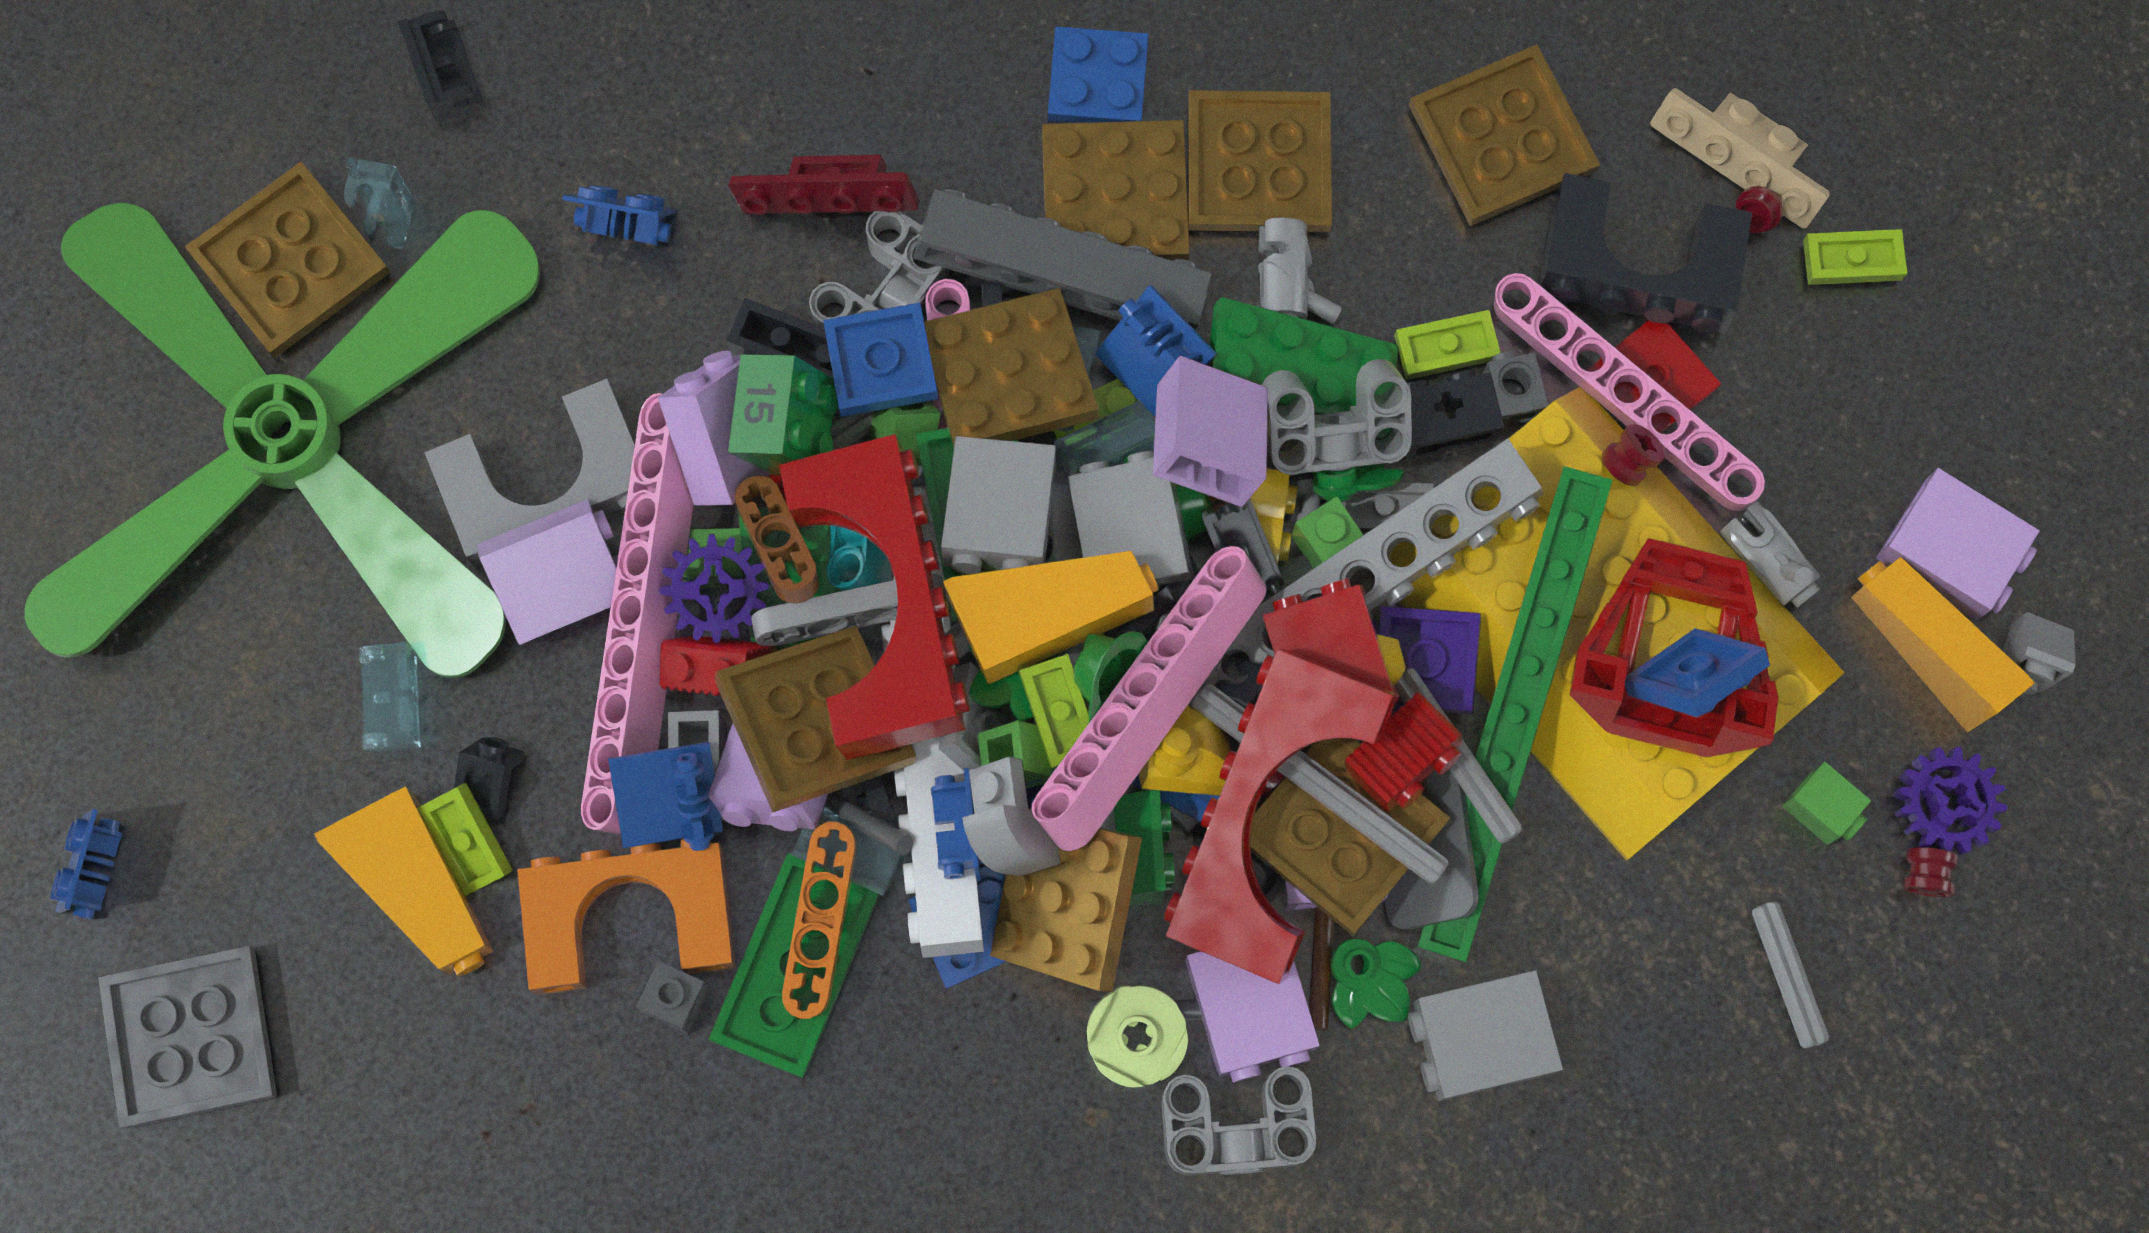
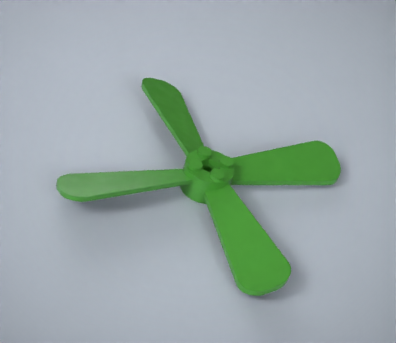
M127 203L109 204L96 209L70 226L61 244L62 256L67 266L226 408L223 430L229 450L43 578L33 588L25 605V621L39 643L54 655L67 658L78 657L95 649L254 489L263 483L278 489L299 488L420 660L430 671L445 678H459L475 671L496 650L505 632L506 617L496 594L338 455L340 447L339 425L532 296L539 283L540 265L533 247L515 225L506 217L487 210L472 211L459 217L304 380L283 374L266 375L160 224L145 209ZM285 422L291 423L290 431L286 436L280 439L271 438L272 433L278 431Z

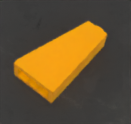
M1132 551L957 576L943 581L947 598L987 684H991L1018 670L1084 642L1089 634H1102L1153 611L1154 601L1152 593L1159 590L1147 563L1138 565Z
M1902 557L1898 558L1888 567L1880 560L1858 578L1863 587L1851 598L1967 733L1998 714L2035 684L2028 674Z
M403 787L314 833L318 843L442 972L448 975L455 972L458 977L466 975L481 967L485 963L483 957L493 952L467 897L464 896L418 810V807L421 805L416 795L407 787Z

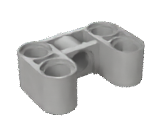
M874 211L866 222L868 247L871 255L891 271L873 295L867 294L864 299L837 282H825L818 285L813 290L809 299L813 323L824 328L823 320L914 303H920L923 315L926 310V294L929 288L937 281L947 279L949 269L937 265L929 269H923L915 264L917 259L913 257L922 225L901 211L893 213ZM887 229H893L900 233L899 238L890 243L879 241L877 235ZM830 303H838L844 307L843 312L836 317H826L820 313L822 308Z
M1376 359L1362 366L1356 379L1357 406H1351L1350 411L1314 415V403L1311 395L1300 378L1291 371L1280 370L1274 372L1261 385L1268 388L1267 453L1276 468L1285 474L1296 475L1322 470L1340 471L1356 466L1393 463L1401 460L1410 450L1412 442L1410 388L1396 367L1387 360ZM1385 382H1392V386L1386 393L1374 395L1379 385ZM1297 393L1296 398L1289 405L1277 406L1278 401L1285 394ZM1389 427L1393 428V431L1387 438L1375 440L1381 430ZM1298 439L1297 444L1291 450L1279 451L1281 445L1287 440Z
M1285 1066L1279 1068L1268 1076L1262 1086L1264 1118L1247 1122L1219 1123L1211 1122L1209 1094L1204 1083L1191 1075L1175 1077L1166 1086L1161 1100L1165 1153L1168 1164L1181 1175L1191 1176L1220 1173V1175L1256 1173L1266 1171V1169L1294 1167L1304 1163L1312 1156L1316 1148L1312 1091L1309 1079L1302 1071L1295 1067ZM1289 1078L1298 1085L1300 1093L1299 1099L1295 1104L1283 1105L1275 1099L1273 1084L1277 1079ZM1188 1086L1198 1094L1199 1106L1194 1112L1188 1114L1180 1113L1172 1106L1171 1093L1177 1087ZM1294 1129L1303 1136L1305 1144L1301 1155L1288 1157L1281 1152L1278 1146V1136L1282 1130ZM1192 1137L1201 1143L1204 1153L1200 1163L1190 1166L1179 1161L1175 1148L1180 1139Z

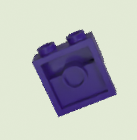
M1381 606L1380 620H1372L1376 634L1399 640L1406 667L1405 670L1412 668L1417 672L1443 712L1473 714L1481 614ZM1400 696V701H1396L1393 711H1398L1400 707L1405 705Z

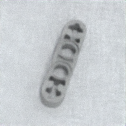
M932 574L935 588H943L948 602L942 576ZM896 580L813 597L802 603H785L759 610L751 618L755 641L758 645L776 646L828 635L856 625L857 628L896 620L898 607Z

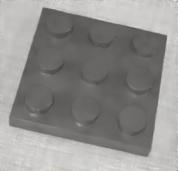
M246 946L98 977L119 1128L129 1129L277 1097L255 948Z

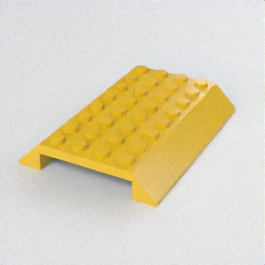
M1578 387L1556 399L1509 438L1543 489L1544 495L1537 499L1540 506L1520 521L1515 522L1510 517L1496 526L1495 529L1498 535L1480 548L1473 550L1468 545L1454 554L1453 557L1456 563L1438 576L1431 578L1427 572L1411 583L1415 590L1398 603L1403 608L1481 614L1475 690L1491 707L1563 467L1566 466L1613 480L1531 753L1627 861L1759 747L1712 757H1702L1607 733L1569 695L1577 650L1596 623L1603 608L1617 590L1622 578L1648 538L1743 560L1658 467L1648 468L1646 470V477L1637 486L1625 485L1610 474L1603 463L1602 452L1611 443H1618L1624 430L1598 401L1581 387ZM1483 487L1476 492L1473 504L1479 510L1490 511L1498 506L1501 500V493L1496 488ZM1452 515L1439 516L1432 525V534L1439 539L1451 538L1458 530V519ZM1408 542L1396 545L1391 552L1392 564L1397 567H1407L1412 564L1417 556L1416 546ZM1747 566L1758 610L1755 619L1760 639L1765 641L1769 655L1770 666L1767 668L1770 680L1775 681L1779 696L1775 734L1845 672ZM1650 592L1634 670L1694 628L1716 634L1721 609ZM1626 608L1604 654L1615 657L1617 655ZM1738 630V631H1737L1736 640H1739V641H1740L1739 630Z

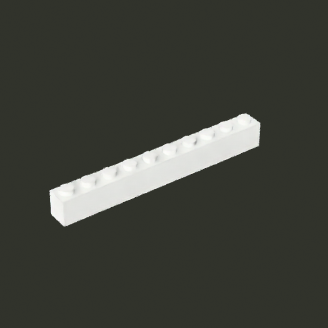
M922 465L918 466L919 476L922 472ZM922 485L913 487L915 496L922 494L928 512L929 524L921 525L924 540H932L938 558L939 570L931 572L932 574L941 575L944 581L927 491ZM891 566V577H892V580H891V581L895 580V576H894V573H893L892 566ZM948 602L949 616L942 618L944 632L951 628ZM896 620L890 621L891 624L881 625L884 652L890 642ZM941 736L911 744L916 754L914 763L894 770L897 797L907 796L908 814L899 815L900 831L911 836L913 839V847L911 849L913 863L903 864L906 894L915 893L917 912L908 913L910 943H920L923 958L984 952L978 889L974 869H965L964 877L950 880L944 878V873L938 869L936 832L955 830L954 823L935 825L930 789L935 786L934 779L942 775L954 776L955 782L965 781L964 771L939 750Z

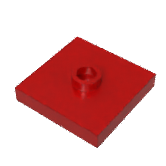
M1648 320L1614 347L1690 411L1721 385L1719 380L1668 323H1656ZM1602 358L1586 371L1594 372L1599 370L1603 366ZM1621 382L1614 387L1615 396L1624 403H1632L1640 398L1639 389L1631 382ZM1661 412L1651 418L1653 428L1661 434L1676 423L1675 418L1668 413Z

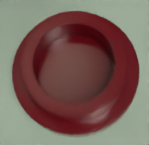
M1762 186L1747 188L1741 193L1735 204V209L1752 212L1749 230L1751 233L1772 230L1783 216V206L1779 197L1770 189Z

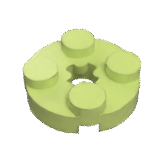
M1121 985L1115 988L1113 992L1103 996L1095 1005L1087 1024L1088 1048L1098 1070L1111 1081L1126 1087H1143L1171 1076L1181 1064L1187 1050L1188 1035L1186 1021L1182 1012L1167 993L1150 985ZM1138 1022H1143L1147 1024L1145 1032L1151 1037L1150 1043L1148 1045L1139 1043L1135 1049L1129 1048L1127 1046L1129 1038L1123 1033V1030L1127 1025L1135 1027Z

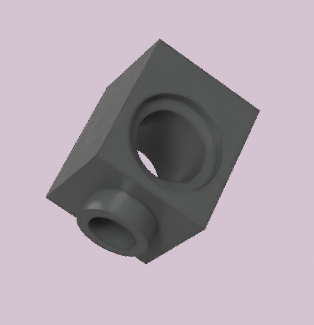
M1518 350L1506 351L1493 356L1492 361L1487 363L1483 374H1491L1504 428L1527 424L1549 406L1535 352L1520 355ZM1507 379L1519 381L1523 385L1525 393L1513 395L1507 392L1502 381Z
M658 961L636 1008L648 1016L689 1034L711 988L704 981Z

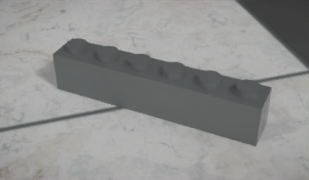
M934 188L926 209L913 257L920 261L993 283L1000 282L1003 286L1030 294L1060 288L1066 305L1119 321L1123 318L1118 312L1120 307L1131 298L1137 301L1147 287L1152 285L1194 330H1196L1200 323L1211 277L1210 272L1200 270L1191 261L1183 259L1171 261L1154 256L1153 252L1145 247L1118 245L1109 242L1105 236L1099 233L1072 231L1063 228L1059 222L1053 219L1026 217L1017 214L1013 208L1007 205L980 203L971 200L967 194L953 189L941 191Z

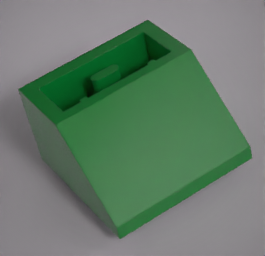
M1149 789L1123 795L1114 807L1115 830L1142 838L1129 906L1162 904L1165 891L1172 890V883L1175 882L1173 853H1164L1163 841H1169V833L1172 830L1170 803H1161L1160 790Z

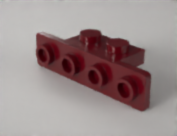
M881 154L794 156L788 175L731 176L728 187L742 212L756 215L765 213L807 214L811 212L852 213L873 211L893 213L897 211H916L920 202L906 173H885L887 165Z

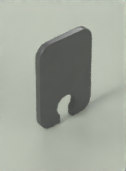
M1449 770L1442 775L1433 771L1425 778L1426 789L1431 794L1432 803L1450 817L1449 821L1430 842L1429 846L1445 857L1449 863L1441 877L1433 884L1427 883L1408 869L1391 889L1385 900L1386 913L1391 924L1399 929L1412 930L1464 919L1475 911L1478 904L1479 894L1466 796L1464 790Z

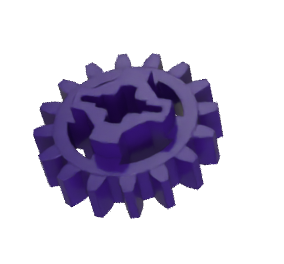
M712 533L708 535L707 546L700 547L699 543L694 538L689 539L690 553L685 555L676 549L672 552L673 557L679 563L677 567H663L662 573L671 578L672 583L660 587L659 591L660 594L672 596L673 599L672 602L664 607V611L666 614L679 612L681 617L676 624L678 630L685 628L688 624L693 625V639L695 640L700 639L704 630L711 631L714 643L720 642L721 631L726 629L729 630L734 638H738L740 635L737 624L743 621L753 627L750 611L752 608L764 609L766 607V603L757 598L756 595L759 591L769 589V584L762 580H756L755 577L756 574L764 569L762 562L751 565L748 563L747 560L753 551L749 546L742 549L739 553L735 551V537L730 536L724 546L717 545L716 537ZM704 556V569L694 579L681 580L686 568L693 561ZM722 556L735 561L743 569L746 577H732L722 567ZM713 564L716 566V575L719 576L720 583L729 585L728 591L720 592V600L717 601V611H713L709 594L700 592L699 589L700 585L708 584L709 575H711V565ZM747 596L741 609L733 616L724 619V608L734 597ZM682 599H695L706 609L707 620L691 613Z
M1956 746L1949 751L1946 758L1942 748L1938 747L1929 752V760L1922 754L1912 760L1911 763L1915 770L1906 769L1900 773L1899 778L1907 784V787H1901L1894 791L1893 797L1905 801V806L1896 811L1895 815L1900 818H1909L1911 823L1904 830L1906 836L1917 831L1922 835L1919 843L1920 848H1927L1936 842L1937 849L1951 852L1954 845L1958 854L1963 855L1971 851L1972 843L1978 848L1987 844L1989 838L1986 832L1994 833L2002 827L2000 822L1993 818V816L2007 811V805L1997 802L1995 796L2006 789L2004 785H1992L1989 779L1997 770L1993 766L1982 771L1978 767L1981 755L1978 753L1964 760L1962 748ZM1938 770L1954 771L1953 775L1948 777V779H1943L1938 775L1934 777L1929 775L1931 772ZM1948 792L1954 796L1951 804L1956 808L1953 810L1947 807L1949 798L1944 794ZM1920 801L1922 802V805H1923V808H1924V811H1925V815H1924V813H1923V811H1922ZM1953 823H1957L1962 827L1966 825L1971 827L1968 831L1959 833L1946 831Z

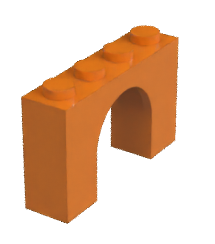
M684 840L680 841L681 848L661 850L660 844L652 843L631 847V854L611 857V851L596 850L582 853L581 861L561 863L560 857H543L531 860L530 868L517 869L529 990L536 995L587 988L582 942V927L586 913L596 898L606 890L620 884L633 882L653 886L665 893L669 898L675 912L681 970L684 973L690 975L737 968L725 856L719 843L711 844L710 840V846L707 849L695 851Z

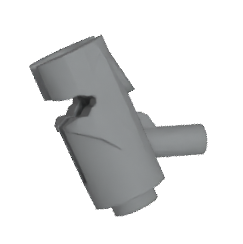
M1271 218L1265 221V227L1259 226L1258 251L1262 255L1267 256L1258 265L1260 273V307L1305 320L1308 317V311L1334 323L1342 307L1315 293L1313 282L1308 278V268L1312 265V257L1307 237V224L1301 220L1291 218Z
M1756 501L1746 509L1747 511L1743 516L1758 533H1763L1761 536L1753 537L1736 517L1719 533L1733 550L1741 556L1750 570L1766 585L1782 606L1792 601L1798 608L1820 590L1815 581L1821 575L1798 549L1795 542L1773 514L1765 509L1759 501Z

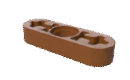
M753 476L745 479L735 491V502L741 520L776 594L783 601L794 604L811 599L819 588L816 565L792 515L788 511L787 504L777 484L765 476ZM756 496H761L766 501L769 515L761 518L757 505L752 502V498ZM781 530L791 535L789 541L778 548H771L763 543L765 537L773 531ZM793 561L797 574L802 577L801 582L794 584L788 578L785 563Z

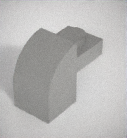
M1006 757L969 770L974 814L962 817L969 843L978 858L995 872L1015 876H1023L1060 864L1058 846L1034 818L1032 810L1028 809L1022 759Z

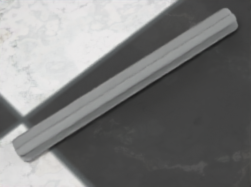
M1206 684L1200 689L1193 700L1192 705L1194 709L1241 743L1244 733L1238 731V726L1245 709L1212 684ZM1301 750L1290 757L1277 770L1427 883H1435L1446 870L1449 862L1445 857Z

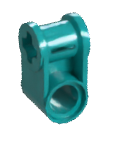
M830 526L831 542L827 577L832 585L846 591L892 580L889 559L874 543L854 531Z

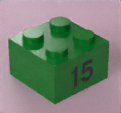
M741 354L728 453L771 474L781 475L780 464L833 451L831 427L833 414L838 409L834 378L796 356Z

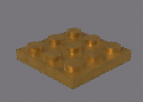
M1537 44L1410 99L1409 107L1470 226L1558 189L1564 173L1586 177L1597 172L1600 163Z
M1189 90L1188 231H1259V226L1265 227V221L1271 218H1291L1305 222L1307 224V232H1330L1332 227L1330 92Z
M1183 120L1042 124L1045 218L1053 219L1059 222L1063 228L1079 233L1086 231L1099 233L1105 236L1109 242L1118 245L1145 247L1151 250L1154 256L1171 261L1176 259L1189 260Z
M299 162L185 246L274 359L390 273L384 262L302 162Z
M1060 288L924 321L936 388L953 446H955L956 436L1014 441L1099 419V408Z
M857 625L716 671L714 680L772 813L914 763L916 754L911 744L851 760H846L835 747L826 698L849 689L863 679L875 666Z
M1333 738L1321 740L1314 743L1306 752V755L1427 845L1430 844L1450 819L1448 815L1422 794L1405 809H1402L1397 804L1389 813L1384 811L1363 790L1360 784L1346 772L1345 759L1361 745L1355 739ZM1287 777L1284 778L1254 814L1250 839L1251 852L1352 936L1409 869Z
M1100 827L1092 839L1077 850L1066 851L1058 847L1060 864L1023 876L1006 874L990 956L1097 991L1113 992L1142 838Z

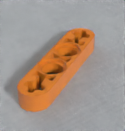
M826 822L819 825L812 833L808 847L782 990V1001L786 1010L792 1016L800 1019H810L820 1015L827 1008L831 998L857 853V838L854 832L847 825L839 822ZM833 830L840 831L839 839L847 842L846 851L836 853L833 867L844 866L842 878L830 872L814 873L816 862L822 865L827 864L828 850L820 848V842L822 838H830ZM821 880L833 882L839 891L837 903L827 910L817 908L811 900L812 887ZM812 930L823 932L829 940L830 948L828 953L819 960L809 959L804 955L801 948L803 937ZM797 963L808 968H826L824 978L819 975L813 976L812 991L820 993L819 1002L810 1003L807 1010L800 1009L801 1001L793 998L794 989L804 987L807 974L796 973Z

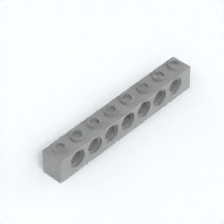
M1506 439L1259 605L1196 692V695L1206 684L1214 686L1218 680H1229L1234 684H1238L1248 677V675L1234 679L1229 676L1227 662L1235 653L1244 652L1249 656L1250 662L1260 665L1263 664L1267 655L1275 656L1274 651L1268 645V631L1262 616L1274 612L1272 602L1296 594H1301L1303 602L1322 596L1320 587L1347 578L1350 581L1356 572L1369 570L1375 576L1373 589L1365 595L1369 612L1384 601H1387L1390 606L1394 605L1415 590L1411 583L1427 572L1431 578L1438 576L1456 563L1453 557L1454 554L1468 545L1473 550H1476L1496 537L1498 532L1495 527L1508 518L1512 517L1517 522L1534 512L1540 506L1537 499L1543 496L1544 492L1510 440ZM1483 487H1493L1501 493V500L1498 506L1490 511L1479 510L1473 504L1476 492ZM1442 515H1452L1459 521L1456 534L1448 539H1439L1432 534L1434 521ZM1403 542L1415 545L1417 556L1412 564L1407 567H1397L1392 564L1391 552L1396 545Z

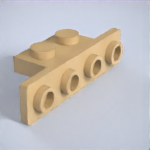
M1673 88L1650 122L1653 128L1743 189L1762 186L1773 191L1781 200L1783 216L1801 228L1808 227L1830 196V192L1793 167L1808 144L1799 139L1791 129L1778 125L1760 113L1751 102L1740 99L1731 92L1718 108L1711 112L1677 88Z

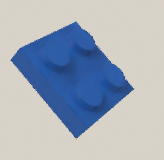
M1055 26L1048 121L1068 123L1142 121L1148 34Z
M920 303L823 320L841 417L938 399Z
M1694 628L1628 674L1625 679V687L1628 696L1699 717L1712 711L1718 702L1736 689L1748 685L1752 678L1769 667L1770 663L1764 647Z

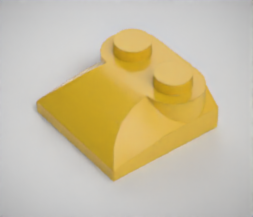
M1187 705L1139 772L1141 789L1220 796L1226 781L1220 779L1219 775L1226 756L1231 750L1228 733L1194 709V707Z

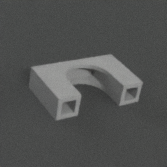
M608 379L562 396L581 443L583 460L576 482L563 496L552 502L535 506L521 505L499 494L480 448L471 434L424 452L464 553L475 569L483 566L479 558L477 544L583 500H589L594 513L603 510L605 515L618 510L621 513H625L635 443Z

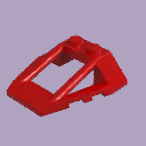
M1648 538L1622 578L1610 601L1603 608L1591 631L1579 646L1576 653L1569 695L1607 733L1702 757H1712L1770 745L1774 738L1779 696L1775 681L1770 680L1768 668L1753 677L1752 681L1746 685V689H1736L1718 702L1712 711L1699 717L1628 696L1625 679L1635 668L1650 592L1721 609L1716 634L1736 640L1737 631L1739 630L1740 641L1764 647L1769 658L1766 643L1760 639L1755 619L1758 610L1745 561ZM1626 608L1617 655L1615 657L1604 654Z

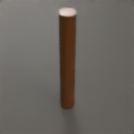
M1316 907L1309 1012L1314 1029L1328 1030L1331 987L1330 962L1333 952L1334 920Z

